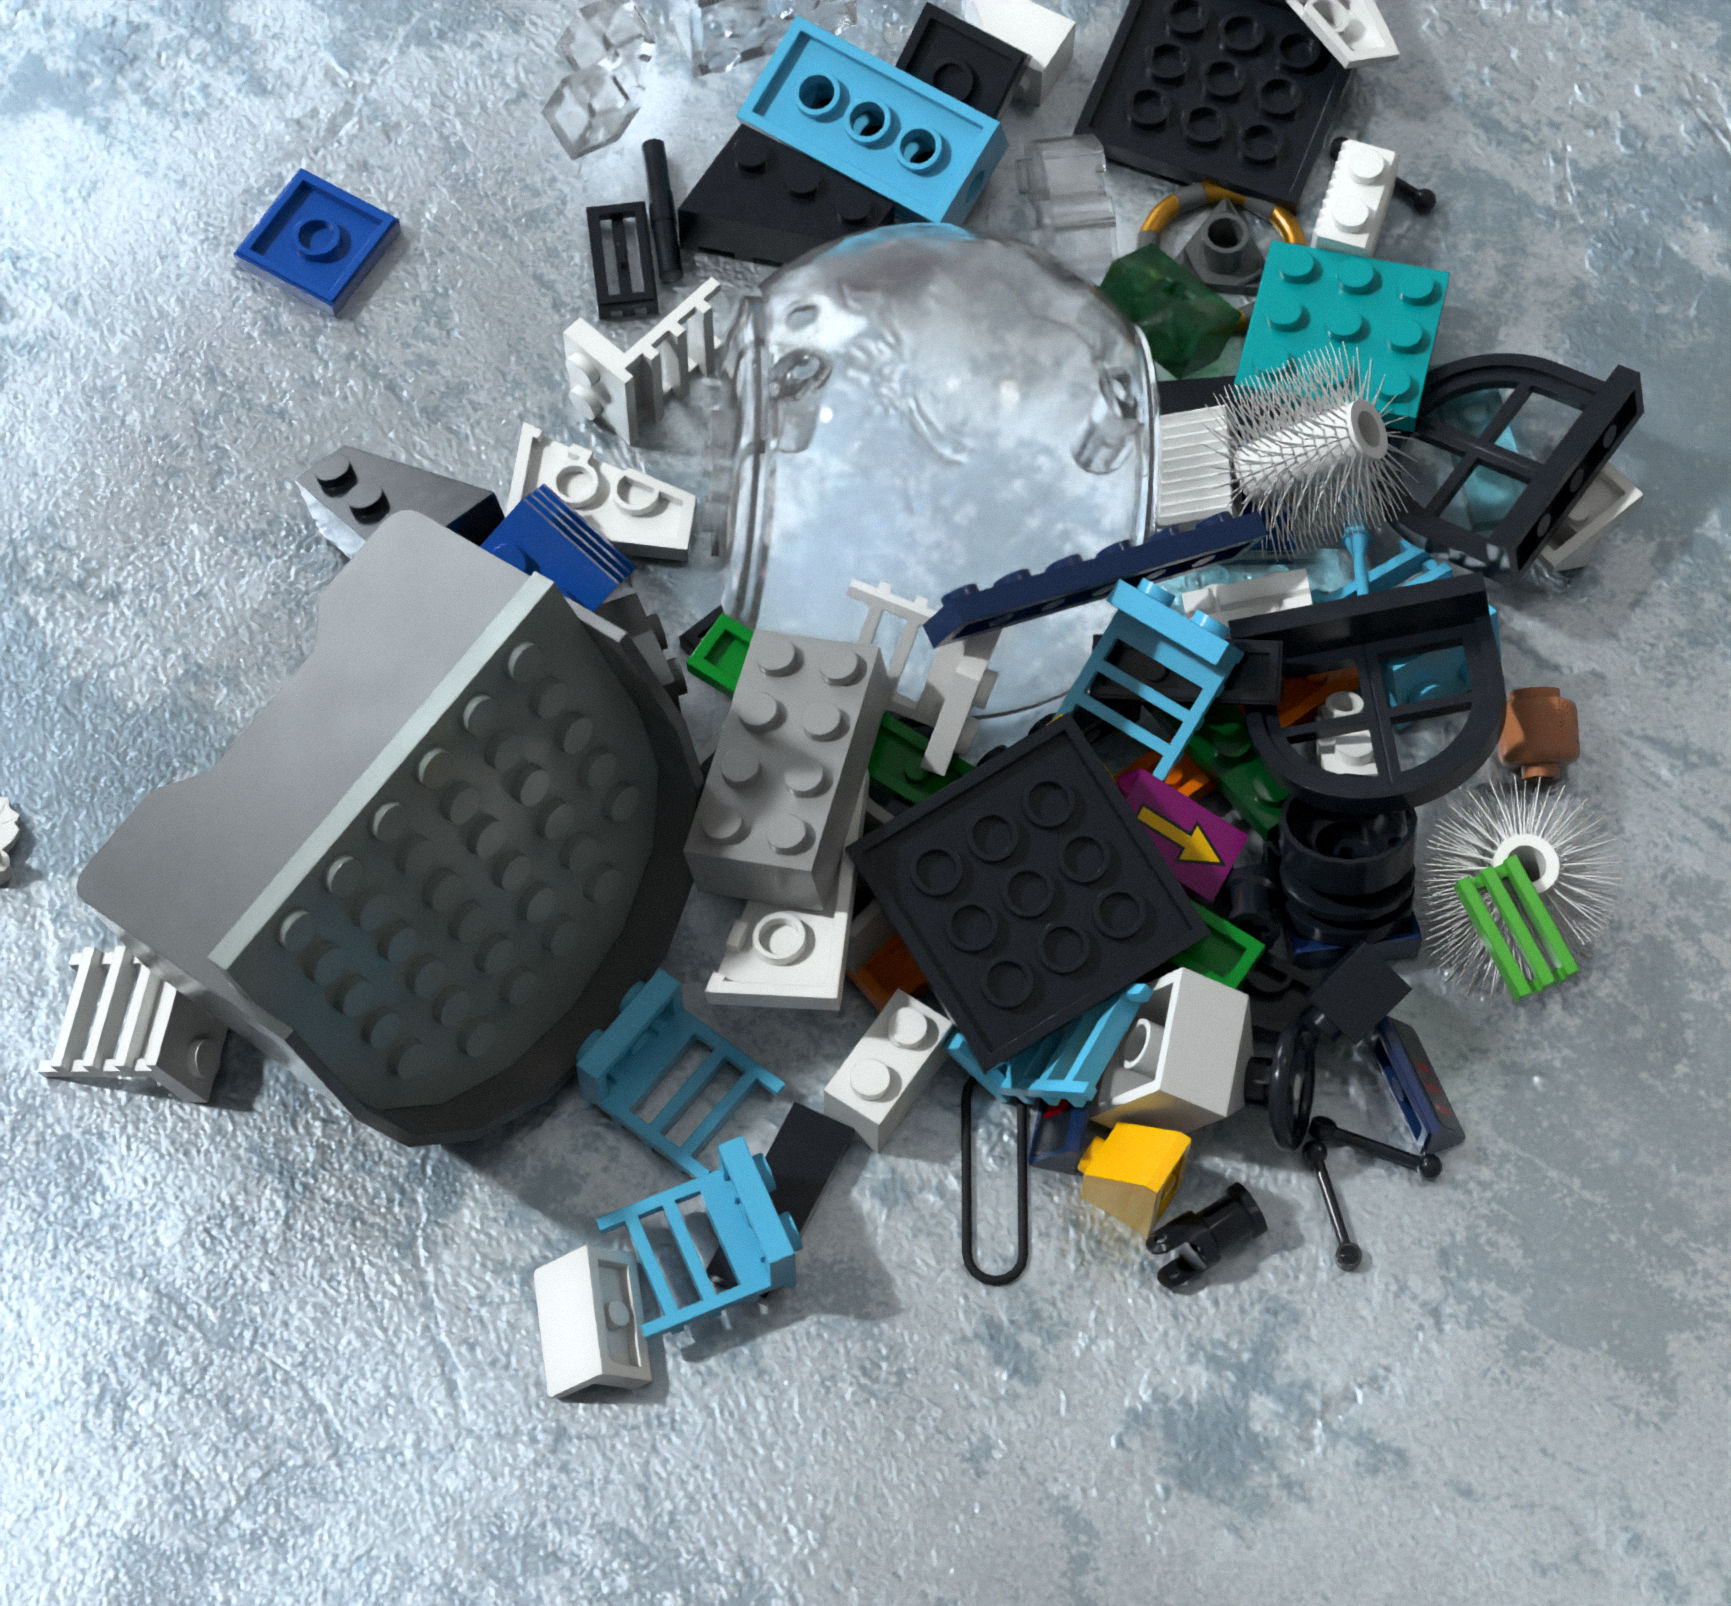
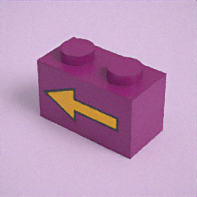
M1144 769L1121 773L1116 782L1120 792L1187 896L1198 904L1212 903L1249 835Z

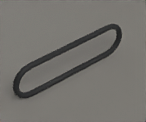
M970 1076L963 1086L961 1096L962 1256L964 1266L972 1277L984 1284L997 1286L1008 1284L1018 1278L1026 1267L1028 1258L1027 1105L1016 1096L1017 1263L1006 1274L989 1275L978 1269L972 1257L971 1095L978 1081L973 1076Z

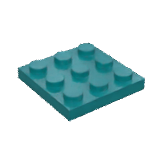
M1271 240L1234 384L1236 387L1238 385L1239 392L1244 401H1246L1240 386V381H1242L1244 390L1251 399L1250 391L1247 389L1246 377L1250 390H1252L1256 397L1255 388L1250 379L1251 375L1261 396L1256 375L1257 378L1259 377L1260 383L1267 394L1261 372H1263L1265 381L1272 390L1266 369L1271 381L1276 386V379L1271 367L1273 368L1282 386L1280 373L1276 368L1278 367L1289 387L1282 363H1284L1286 372L1292 381L1293 376L1287 362L1288 360L1293 373L1297 377V370L1292 358L1301 376L1303 377L1298 357L1301 359L1309 375L1304 354L1314 371L1308 351H1310L1313 362L1319 368L1318 360L1313 350L1315 349L1325 370L1322 354L1319 350H1322L1331 367L1325 346H1327L1336 375L1335 356L1330 342L1341 367L1340 348L1345 380L1347 378L1346 382H1348L1349 369L1343 347L1344 341L1352 375L1354 356V386L1357 397L1360 391L1356 347H1358L1361 387L1368 370L1362 399L1366 400L1370 360L1372 358L1368 402L1371 403L1384 374H1386L1374 407L1379 413L1398 393L1380 416L1392 409L1390 412L1381 417L1383 423L1408 416L1389 423L1385 427L1414 432L1448 290L1450 272ZM1325 361L1327 373L1329 375V381L1331 383V371ZM1337 364L1338 382L1343 389V377ZM1310 369V372H1311V374H1312L1313 382L1315 383L1314 374L1312 373V371H1311V369ZM1304 371L1305 379L1310 385V381L1308 380V377ZM1333 376V388L1337 392V385ZM1322 377L1323 387L1327 388V382ZM1350 378V379H1349V390H1350L1351 395H1352V383H1351V378ZM1289 379V382L1291 383L1292 392L1294 393L1293 384ZM1316 379L1317 386L1322 390L1319 382ZM1283 381L1285 391L1289 394V390ZM1328 385V395H1329L1330 398H1331V394H1330V390H1329V385ZM1234 386L1233 393L1236 399H1239L1238 391ZM1301 386L1302 396H1306V392ZM1317 388V392L1319 393L1320 397L1322 398L1323 394H1322V392ZM1312 391V398L1316 402V395ZM1270 392L1271 401L1273 402L1272 393ZM1280 396L1281 406L1285 405V401ZM1296 398L1298 405L1301 407V402ZM1290 399V406L1295 410L1294 402Z

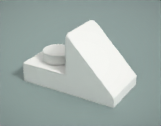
M1608 461L1537 558L1551 572L1584 567L1590 561L1595 542L1637 509L1641 504L1644 494Z

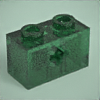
M1153 243L1112 261L1089 307L1092 312L1178 380L1219 359L1242 315L1241 312Z

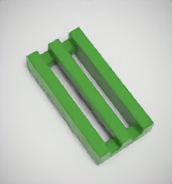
M1516 854L1504 859L1503 863L1499 866L1493 867L1491 865L1481 870L1477 876L1472 878L1467 876L1457 881L1454 889L1516 1003L1576 977L1580 969ZM1503 880H1508L1517 900L1552 961L1555 970L1550 971L1502 883ZM1484 889L1488 890L1535 979L1529 982L1526 981L1478 892Z

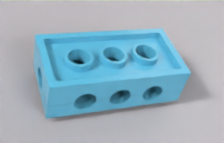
M798 15L793 20L736 115L740 124L743 123L895 202V218L947 246L951 244L1009 147L999 121ZM832 99L827 106L821 109H814L820 101ZM877 125L883 126L876 134L863 136L869 128ZM934 152L929 160L918 164L913 163L920 154Z

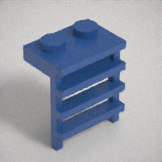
M545 483L540 488L535 489L533 493L528 494L526 498H522L480 546L530 576L536 571L552 580L564 596L592 612H595L626 581L637 567Z

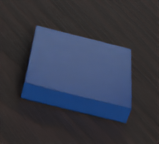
M300 168L233 253L235 264L335 318L401 232L400 220Z

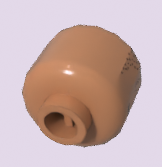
M1529 687L1511 691L1510 700L1507 701L1504 729L1497 744L1500 763L1509 769L1521 770L1522 781L1539 782L1540 777V782L1559 779V768L1574 763L1580 756L1576 704L1572 700L1560 697V689L1556 687Z

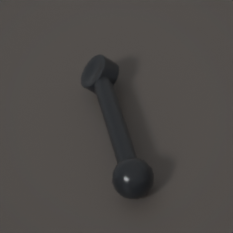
M1339 137L1332 141L1330 157L1335 162L1338 160L1342 142L1349 140L1348 138ZM1396 176L1394 189L1412 199L1416 209L1426 212L1434 208L1436 196L1432 190L1427 188L1419 190Z
M1315 1116L1311 1120L1308 1132L1318 1140L1331 1141L1334 1139L1417 1169L1419 1175L1424 1179L1432 1180L1437 1178L1442 1172V1162L1434 1154L1427 1153L1418 1156L1339 1128L1328 1117Z
M1310 1140L1302 1147V1157L1305 1162L1313 1167L1338 1248L1334 1260L1337 1267L1341 1270L1353 1271L1360 1265L1362 1251L1359 1246L1350 1242L1324 1162L1328 1155L1327 1147L1319 1140Z

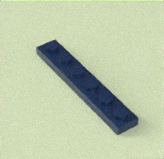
M1224 511L1201 521L1194 530L1183 532L1180 525H1175L1152 535L1146 540L1145 544L1133 546L1132 541L1126 539L1104 548L1096 554V558L1083 561L1080 554L1064 557L1049 565L1044 573L1032 576L1027 568L1020 569L1000 578L993 584V587L979 591L975 583L964 585L941 598L940 601L943 607L924 623L923 627L934 649L1107 598L1118 579L1136 588L1142 577L1156 584L1237 560L1269 533L1258 511L1232 518L1229 511Z

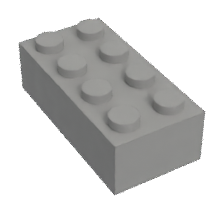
M758 629L754 630L683 850L699 892L818 911L825 910L891 691L880 647Z

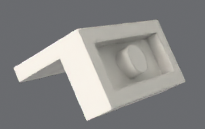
M584 1245L535 1270L534 1283L547 1393L550 1397L564 1398L592 1384L636 1389L652 1382L648 1344L640 1326L645 1324L635 1253Z

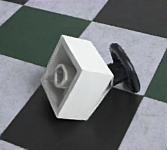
M1184 967L1146 983L1154 992L1149 1001L1143 1002L1096 1083L1095 1087L1098 1090L1092 1099L1088 1119L1114 1129L1118 1122L1186 1134L1227 1118L1246 1106L1247 1109L1269 1111L1272 1139L1279 1150L1289 1153L1298 1149L1308 1129L1315 1088V1050L1312 1034L1308 1026L1298 1020L1289 1022L1279 1035L1273 1058L1254 1057L1249 995Z

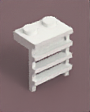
M710 277L626 353H623L582 317L577 319L563 332L566 354L565 366L568 371L570 389L568 395L574 407L589 420L599 419L629 446L634 444L639 439L638 424L648 416L657 423L665 416L664 401L670 395L674 394L680 400H683L690 393L689 378L697 371L701 372L705 377H708L715 371V355L723 349V341L713 334L712 306L707 302L721 291L720 283L713 277ZM686 321L688 329L689 358L687 352L686 329L681 326ZM660 344H661V348H662L663 375H664V380H663V381H662V374H661L660 352H658V351L655 349V348L658 347Z
M852 579L846 596L870 605L857 644L872 646L884 611L907 619L887 674L891 691L885 709L934 728L920 767L945 776L954 752L966 757L974 739L980 720L969 715L973 706L985 709L997 679L998 672L987 668L1002 629L939 647L919 702L896 694V690L920 625L923 626L937 611L927 608L929 599L919 595L912 602L891 594L893 585L880 581L876 588Z
M116 946L114 952L102 953L95 947H84L83 953H71L68 965L78 972L53 1059L41 1060L37 1072L44 1077L150 1076L187 1103H208L214 1078L220 1067V1056L228 1026L145 967L126 946ZM140 969L116 1058L112 1059L136 973ZM106 970H109L84 1060H81Z

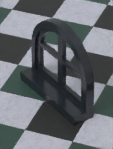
M1493 353L1467 357L1431 370L1427 375L1414 432L1385 427L1386 432L1401 431V433H1391V435L1408 438L1411 436L1463 459L1425 509L1410 496L1392 470L1383 464L1389 476L1407 495L1405 496L1394 484L1408 511L1407 513L1395 490L1384 481L1400 508L1399 510L1390 497L1398 518L1397 520L1392 507L1381 494L1392 519L1391 522L1382 503L1386 521L1402 538L1412 545L1474 573L1482 571L1484 577L1514 589L1643 415L1644 403L1640 372L1618 364L1608 379L1602 381L1545 358L1515 353ZM1487 389H1515L1479 437L1427 416L1439 406L1465 394ZM1532 393L1545 396L1582 411L1581 415L1544 464L1494 444ZM1387 436L1388 444L1402 452L1404 451L1408 439ZM1387 449V452L1401 465L1402 454ZM1385 454L1384 457L1401 470V467ZM1373 461V462H1372V463H1373V466L1375 467V469H1376V471H1377L1376 465H1375V463H1374V461ZM1478 465L1528 485L1489 538L1439 518ZM1379 467L1381 475L1390 483L1386 474ZM1394 470V471L1396 472V474L1399 476V478L1401 479V481L1403 482V479H1402V477H1401V472L1398 471V470H1397V471ZM1376 479L1379 489L1389 501L1383 484ZM1371 481L1372 489L1377 494L1376 487ZM1373 493L1374 498H1376L1375 500L1381 509L1379 498Z
M1482 571L1228 621L1229 628L1231 629V639L1276 640L1287 643L1285 680L1357 666L1365 712L1281 728L1277 707L1244 706L1252 747L1260 765L1279 787L1305 803L1328 811L1356 815L1386 814L1415 808L1448 794L1467 781L1483 766L1499 742L1507 715V698ZM1463 646L1472 692L1388 708L1379 662ZM1470 710L1464 727L1450 745L1427 762L1401 772L1392 725ZM1369 730L1378 777L1347 776L1327 771L1307 761L1298 754L1291 744Z

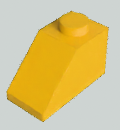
M1118 1122L1106 1140L1097 1135L1082 1156L1077 1170L1084 1173L1080 1197L1148 1237L1182 1186L1192 1138L1178 1131Z

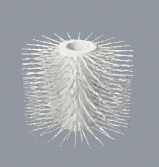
M1344 341L1343 347L1349 369L1348 382H1346L1347 378L1345 380L1340 348L1341 367L1330 342L1335 356L1336 375L1327 346H1325L1331 364L1330 367L1322 350L1319 349L1322 354L1325 370L1315 349L1313 350L1316 354L1319 368L1313 362L1310 351H1308L1314 371L1304 354L1309 375L1299 357L1298 360L1301 364L1303 377L1294 359L1292 358L1297 370V377L1287 360L1293 381L1286 372L1284 363H1282L1289 387L1280 372V368L1276 367L1280 373L1282 386L1271 367L1276 379V386L1271 381L1267 369L1266 371L1272 385V390L1266 383L1263 372H1261L1267 394L1260 383L1259 377L1257 378L1255 375L1260 386L1261 396L1259 395L1250 375L1255 388V397L1245 377L1251 399L1245 392L1242 381L1240 382L1247 405L1239 392L1238 385L1236 387L1234 384L1239 394L1241 406L1229 384L1235 398L1234 401L1237 403L1240 412L1230 401L1224 386L1227 394L1226 397L1230 402L1233 413L1221 394L1219 395L1235 420L1233 421L1238 426L1227 417L1214 394L1223 411L1222 415L1227 419L1228 423L1214 408L1213 410L1232 430L1239 442L1231 438L1207 407L1227 436L1218 433L1213 428L1211 429L1237 448L1236 452L1202 423L1234 453V456H1231L1200 443L1233 461L1234 469L1204 465V467L1232 471L1217 474L1235 473V480L1211 490L1237 482L1239 488L1226 496L1228 497L1241 489L1221 512L1241 492L1246 496V499L1242 503L1244 505L1239 516H1242L1249 501L1252 502V513L1254 512L1255 504L1258 505L1257 511L1260 516L1264 506L1266 529L1268 531L1269 527V539L1271 538L1277 562L1278 559L1271 532L1274 525L1276 526L1280 557L1282 555L1279 535L1290 560L1285 546L1284 528L1287 534V541H1289L1293 557L1295 558L1289 538L1290 535L1299 554L1300 550L1297 546L1295 532L1305 553L1306 550L1302 544L1301 533L1305 537V542H1307L1312 553L1306 537V531L1311 537L1316 550V543L1313 540L1310 526L1318 539L1319 546H1322L1319 540L1316 525L1322 534L1323 541L1328 546L1323 534L1322 525L1326 529L1332 545L1333 542L1327 523L1334 532L1336 542H1338L1332 520L1340 532L1341 538H1343V535L1340 531L1338 518L1348 538L1349 535L1345 529L1344 518L1350 526L1353 537L1354 533L1349 522V516L1356 525L1358 534L1359 531L1354 513L1362 526V530L1365 529L1362 524L1360 510L1370 530L1366 511L1369 513L1376 528L1371 515V509L1377 516L1381 526L1375 503L1384 518V522L1386 519L1382 503L1392 522L1381 494L1392 507L1398 520L1390 497L1399 510L1400 508L1384 481L1395 490L1408 513L1394 484L1405 496L1407 495L1389 476L1383 464L1392 470L1414 499L1394 470L1400 471L1406 477L1408 476L1384 457L1385 454L1419 483L1387 452L1388 449L1419 462L1388 444L1387 436L1415 440L1414 438L1391 435V433H1401V431L1386 432L1385 425L1408 416L1383 423L1381 417L1392 409L1380 416L1398 393L1378 413L1374 406L1377 403L1376 400L1386 375L1384 374L1376 396L1371 403L1368 402L1371 358L1366 400L1362 399L1368 370L1361 387L1358 347H1356L1360 391L1357 397L1354 386V356L1352 375ZM1325 361L1331 371V383L1329 381V375L1327 373ZM1337 364L1343 377V389L1338 382ZM1310 369H1311L1312 373L1314 374L1315 383L1313 382L1312 374H1311V372H1310ZM1304 371L1308 377V380L1310 381V385L1305 379ZM1333 376L1336 381L1337 392L1333 388ZM1322 377L1327 382V388L1323 387ZM1350 378H1351V383H1352V395H1351V392H1350V390H1349V379H1350ZM1289 379L1293 384L1294 393L1292 392L1291 383L1289 382ZM1316 379L1319 382L1322 390L1317 386ZM1283 381L1289 390V394L1285 391ZM1328 385H1329V390H1330L1331 398H1330V396L1328 395ZM1301 386L1305 390L1306 396H1302ZM1317 388L1322 392V394H1323L1322 398L1320 397L1319 393L1317 392ZM1312 391L1316 395V402L1312 398ZM1270 392L1272 393L1273 402L1271 401ZM1280 396L1285 401V405L1281 406ZM1247 398L1249 399V401H1250L1251 404H1252V411H1251V409H1250V406H1249V403H1248ZM1296 398L1301 402V407L1298 405ZM1290 399L1294 402L1295 411L1290 406ZM1259 405L1264 410L1263 416L1260 415ZM1243 406L1248 410L1250 416H1249L1248 413L1243 409ZM1275 407L1280 411V417L1277 414ZM1234 408L1245 422V426L1240 425ZM1270 409L1274 414V420L1270 416ZM1245 414L1251 419L1253 429L1247 423ZM1254 416L1259 420L1260 427L1256 423ZM1232 424L1241 432L1242 438L1236 433ZM1373 461H1374V463H1375V465H1376L1377 471H1376L1375 467L1373 466V463H1372ZM1379 467L1386 474L1390 483L1381 475ZM1369 478L1375 485L1377 494L1369 486ZM1376 479L1383 484L1389 501L1379 489ZM1361 480L1365 483L1368 491L1362 486ZM1347 486L1352 491V498L1347 493ZM1363 489L1368 493L1369 501L1364 495L1365 492L1363 491ZM1359 490H1360L1361 495H1362V501H1363V503L1361 502V500H1360L1359 497H1358V492H1359ZM1372 492L1379 498L1381 509L1378 506L1375 500L1376 498H1374ZM1325 493L1330 499V505L1326 502ZM1370 496L1374 505V509L1371 506ZM1344 500H1346L1347 508L1345 507V505H1344V503H1343ZM1340 501L1341 510L1336 505V502L1339 503ZM1304 502L1309 507V513L1304 509ZM1348 503H1349V506H1350V510H1351L1352 516H1351L1350 513H1349ZM1353 503L1357 506L1359 517L1354 509ZM1360 503H1361L1362 506L1364 507L1365 515H1364L1363 510H1362V508H1361V506H1360ZM1289 505L1292 508V517L1290 514ZM1315 505L1317 506V507H1316V512H1317V509H1318L1319 517H1318L1317 514L1315 513ZM1268 507H1269L1270 512H1271V514H1272V515H1271V525H1270L1269 518H1268ZM1337 509H1338L1339 512L1342 514V519H1341V517H1340V515H1339ZM1283 510L1287 514V525L1283 518ZM1332 511L1334 512V515L1336 516L1337 524H1336V522H1335V520H1334V518H1333ZM1298 512L1303 516V522L1298 516ZM1327 513L1330 519V523L1327 520ZM1277 515L1281 518L1283 538L1277 524ZM1289 519H1290V523H1291V530H1290V531H1289ZM1305 519H1306V522H1307V526H1308L1309 532H1308L1307 528L1305 527ZM1294 524H1295L1296 527L1299 529V535H1298V532H1297V530H1296ZM1262 539V540H1261V544H1262V556H1263V558H1264L1263 539Z
M1514 775L1517 801L1515 819L1512 788L1510 785L1513 810L1512 822L1509 814L1508 799L1506 796L1505 800L1501 782L1499 783L1508 820L1497 792L1489 779L1498 801L1504 830L1487 790L1485 791L1494 811L1495 819L1477 789L1476 791L1481 798L1485 811L1468 789L1467 791L1473 798L1472 801L1477 808L1481 821L1465 800L1463 801L1469 808L1470 815L1457 802L1455 803L1475 824L1468 820L1461 810H1459V813L1452 806L1448 805L1464 818L1466 825L1451 812L1471 835L1461 827L1457 820H1455L1456 824L1446 815L1444 816L1458 826L1461 832L1449 822L1446 823L1439 819L1441 822L1454 829L1457 833L1446 829L1442 825L1435 824L1448 831L1460 843L1450 838L1445 832L1443 834L1437 829V832L1450 839L1454 844L1442 839L1439 835L1431 834L1449 846L1444 845L1442 842L1438 843L1433 839L1432 841L1429 840V842L1438 844L1446 850L1429 844L1428 846L1430 847L1428 848L1436 849L1445 856L1436 854L1431 850H1425L1443 860L1424 854L1426 856L1424 858L1435 860L1439 864H1433L1426 859L1425 861L1422 860V862H1425V865H1433L1439 870L1431 869L1422 864L1421 866L1423 867L1420 868L1429 869L1427 872H1436L1438 874L1418 871L1422 872L1421 875H1431L1440 879H1429L1417 874V878L1426 879L1423 882L1414 880L1419 882L1417 883L1418 885H1428L1431 887H1414L1424 889L1420 891L1438 893H1414L1429 895L1423 898L1415 897L1422 899L1416 901L1434 902L1431 904H1414L1428 905L1420 908L1442 906L1443 908L1413 909V911L1436 910L1422 916H1417V920H1431L1419 926L1442 923L1421 933L1455 924L1438 934L1422 940L1425 941L1452 933L1422 948L1423 950L1432 945L1436 946L1445 939L1450 938L1448 940L1449 943L1430 955L1449 945L1444 949V951L1447 950L1462 936L1470 932L1460 943L1428 962L1427 965L1446 954L1444 956L1446 957L1455 948L1464 943L1457 952L1437 969L1465 947L1451 963L1453 964L1477 938L1472 946L1449 970L1448 974L1472 949L1444 983L1469 958L1464 965L1465 968L1461 973L1462 976L1458 981L1459 983L1485 946L1474 924H1471L1470 917L1464 916L1468 913L1456 891H1454L1457 881L1467 876L1470 878L1476 876L1472 870L1481 871L1487 868L1485 863L1488 866L1493 865V867L1501 865L1504 859L1515 854L1544 906L1553 905L1558 912H1550L1546 908L1551 919L1555 922L1561 937L1572 944L1571 946L1565 942L1569 951L1573 952L1582 962V959L1590 963V961L1580 956V952L1588 958L1593 956L1586 953L1588 952L1587 950L1592 953L1595 952L1585 947L1584 942L1593 949L1594 947L1598 948V946L1587 942L1581 936L1599 944L1600 940H1597L1599 939L1598 937H1603L1599 936V933L1591 932L1586 927L1604 934L1603 930L1597 929L1588 923L1597 924L1600 928L1607 929L1605 924L1597 923L1592 918L1601 920L1607 925L1609 921L1603 920V917H1597L1593 913L1612 919L1608 914L1600 913V910L1592 908L1614 912L1607 910L1608 908L1598 907L1589 903L1604 904L1616 910L1617 908L1613 907L1614 905L1607 904L1605 901L1598 899L1619 903L1611 900L1613 898H1605L1599 896L1601 894L1593 893L1618 897L1619 895L1608 893L1610 891L1591 890L1594 888L1618 890V888L1599 887L1605 886V884L1597 886H1584L1581 884L1606 883L1622 887L1624 885L1614 884V881L1605 882L1597 880L1599 878L1622 880V878L1606 877L1610 876V874L1587 876L1589 874L1619 873L1596 872L1605 867L1615 865L1590 869L1584 868L1594 864L1624 862H1601L1619 855L1589 859L1613 848L1575 859L1579 855L1604 843L1617 840L1618 838L1581 848L1585 844L1610 832L1597 838L1594 837L1581 845L1577 844L1574 848L1567 850L1601 827L1582 837L1585 834L1584 832L1570 845L1562 849L1572 838L1605 818L1604 816L1586 827L1588 825L1586 824L1572 837L1565 840L1595 812L1567 833L1578 821L1577 819L1555 842L1583 810L1581 809L1557 835L1562 827L1585 803L1587 798L1562 824L1566 818L1564 816L1570 808L1569 805L1575 797L1573 796L1544 839L1548 824L1566 785H1564L1539 836L1536 834L1551 788L1550 785L1534 824L1541 777L1539 778L1538 789L1535 787L1533 804L1531 798L1529 812L1528 808L1526 810L1525 780L1524 818L1522 819V791L1520 792L1519 807L1516 777ZM1477 805L1480 807V809L1483 811V813H1484V814L1486 815V817L1489 819L1490 825H1491V829L1489 828L1487 822L1485 821L1484 817L1482 816V814H1481L1480 810L1478 809ZM1473 815H1474V816L1476 817V819L1479 821V823L1481 824V826L1476 822V820L1474 819ZM1517 816L1519 817V829H1518V834H1517ZM1469 825L1472 827L1477 836L1472 832ZM1458 836L1461 837L1468 845L1461 841L1458 838ZM1574 853V854L1571 855L1569 858H1567V859L1561 861L1562 859H1564V858L1567 857L1568 855ZM1599 860L1593 863H1583L1588 861ZM1575 865H1582V866H1579V867L1570 869L1571 867H1573V866H1575ZM1594 870V871L1587 872V873H1578V872H1583V871ZM1503 880L1502 883L1538 949L1543 952L1544 960L1550 971H1552L1550 963L1553 965L1552 961L1545 953L1546 951L1517 900L1508 880ZM1589 880V881H1585V882H1582V883H1573V882H1578V881ZM1429 881H1431V882H1433V883H1435V884H1427V883H1424V882H1429ZM1484 889L1478 892L1510 952L1512 953L1513 951L1515 961L1517 953L1516 963L1518 964L1519 960L1522 974L1524 975L1523 962L1527 972V979L1530 978L1531 981L1529 965L1526 960L1524 961L1518 945L1510 934L1488 890ZM1436 896L1450 897V898H1442V899H1425V898L1436 897ZM1550 896H1561V897L1552 900ZM1582 898H1592V899H1594V900H1596V901L1587 900V899H1582ZM1441 910H1450V911H1444V912L1434 913V912H1438V911H1441ZM1447 913V914H1445V915H1443V916L1436 917V918H1419V917H1425V916H1431V915H1437V914ZM1440 919H1449V920H1443V921L1433 922V921L1440 920ZM1466 922H1469V923H1467L1466 925H1464L1463 927L1458 928L1460 925H1462V924H1464V923H1466ZM1461 932H1464L1463 934H1461V935L1458 936L1457 938H1455V939H1453L1452 941H1450V940H1451L1453 937H1455L1457 934H1459V933H1461ZM1584 932L1591 933L1597 939L1589 937ZM1571 940L1578 943L1586 952L1579 949ZM1485 948V951L1481 957L1480 963L1477 967V970L1473 976V979L1465 996H1467L1488 954L1487 948ZM1492 957L1490 958L1479 996H1481L1483 987L1493 968L1494 961ZM1574 958V960H1576L1579 964H1581L1583 967H1585V966H1584L1582 963H1580L1576 958ZM1496 965L1494 971L1490 1004L1492 1000V994L1495 995L1497 979L1499 986L1501 976ZM1504 981V1001H1505V999H1506V983H1505V981Z

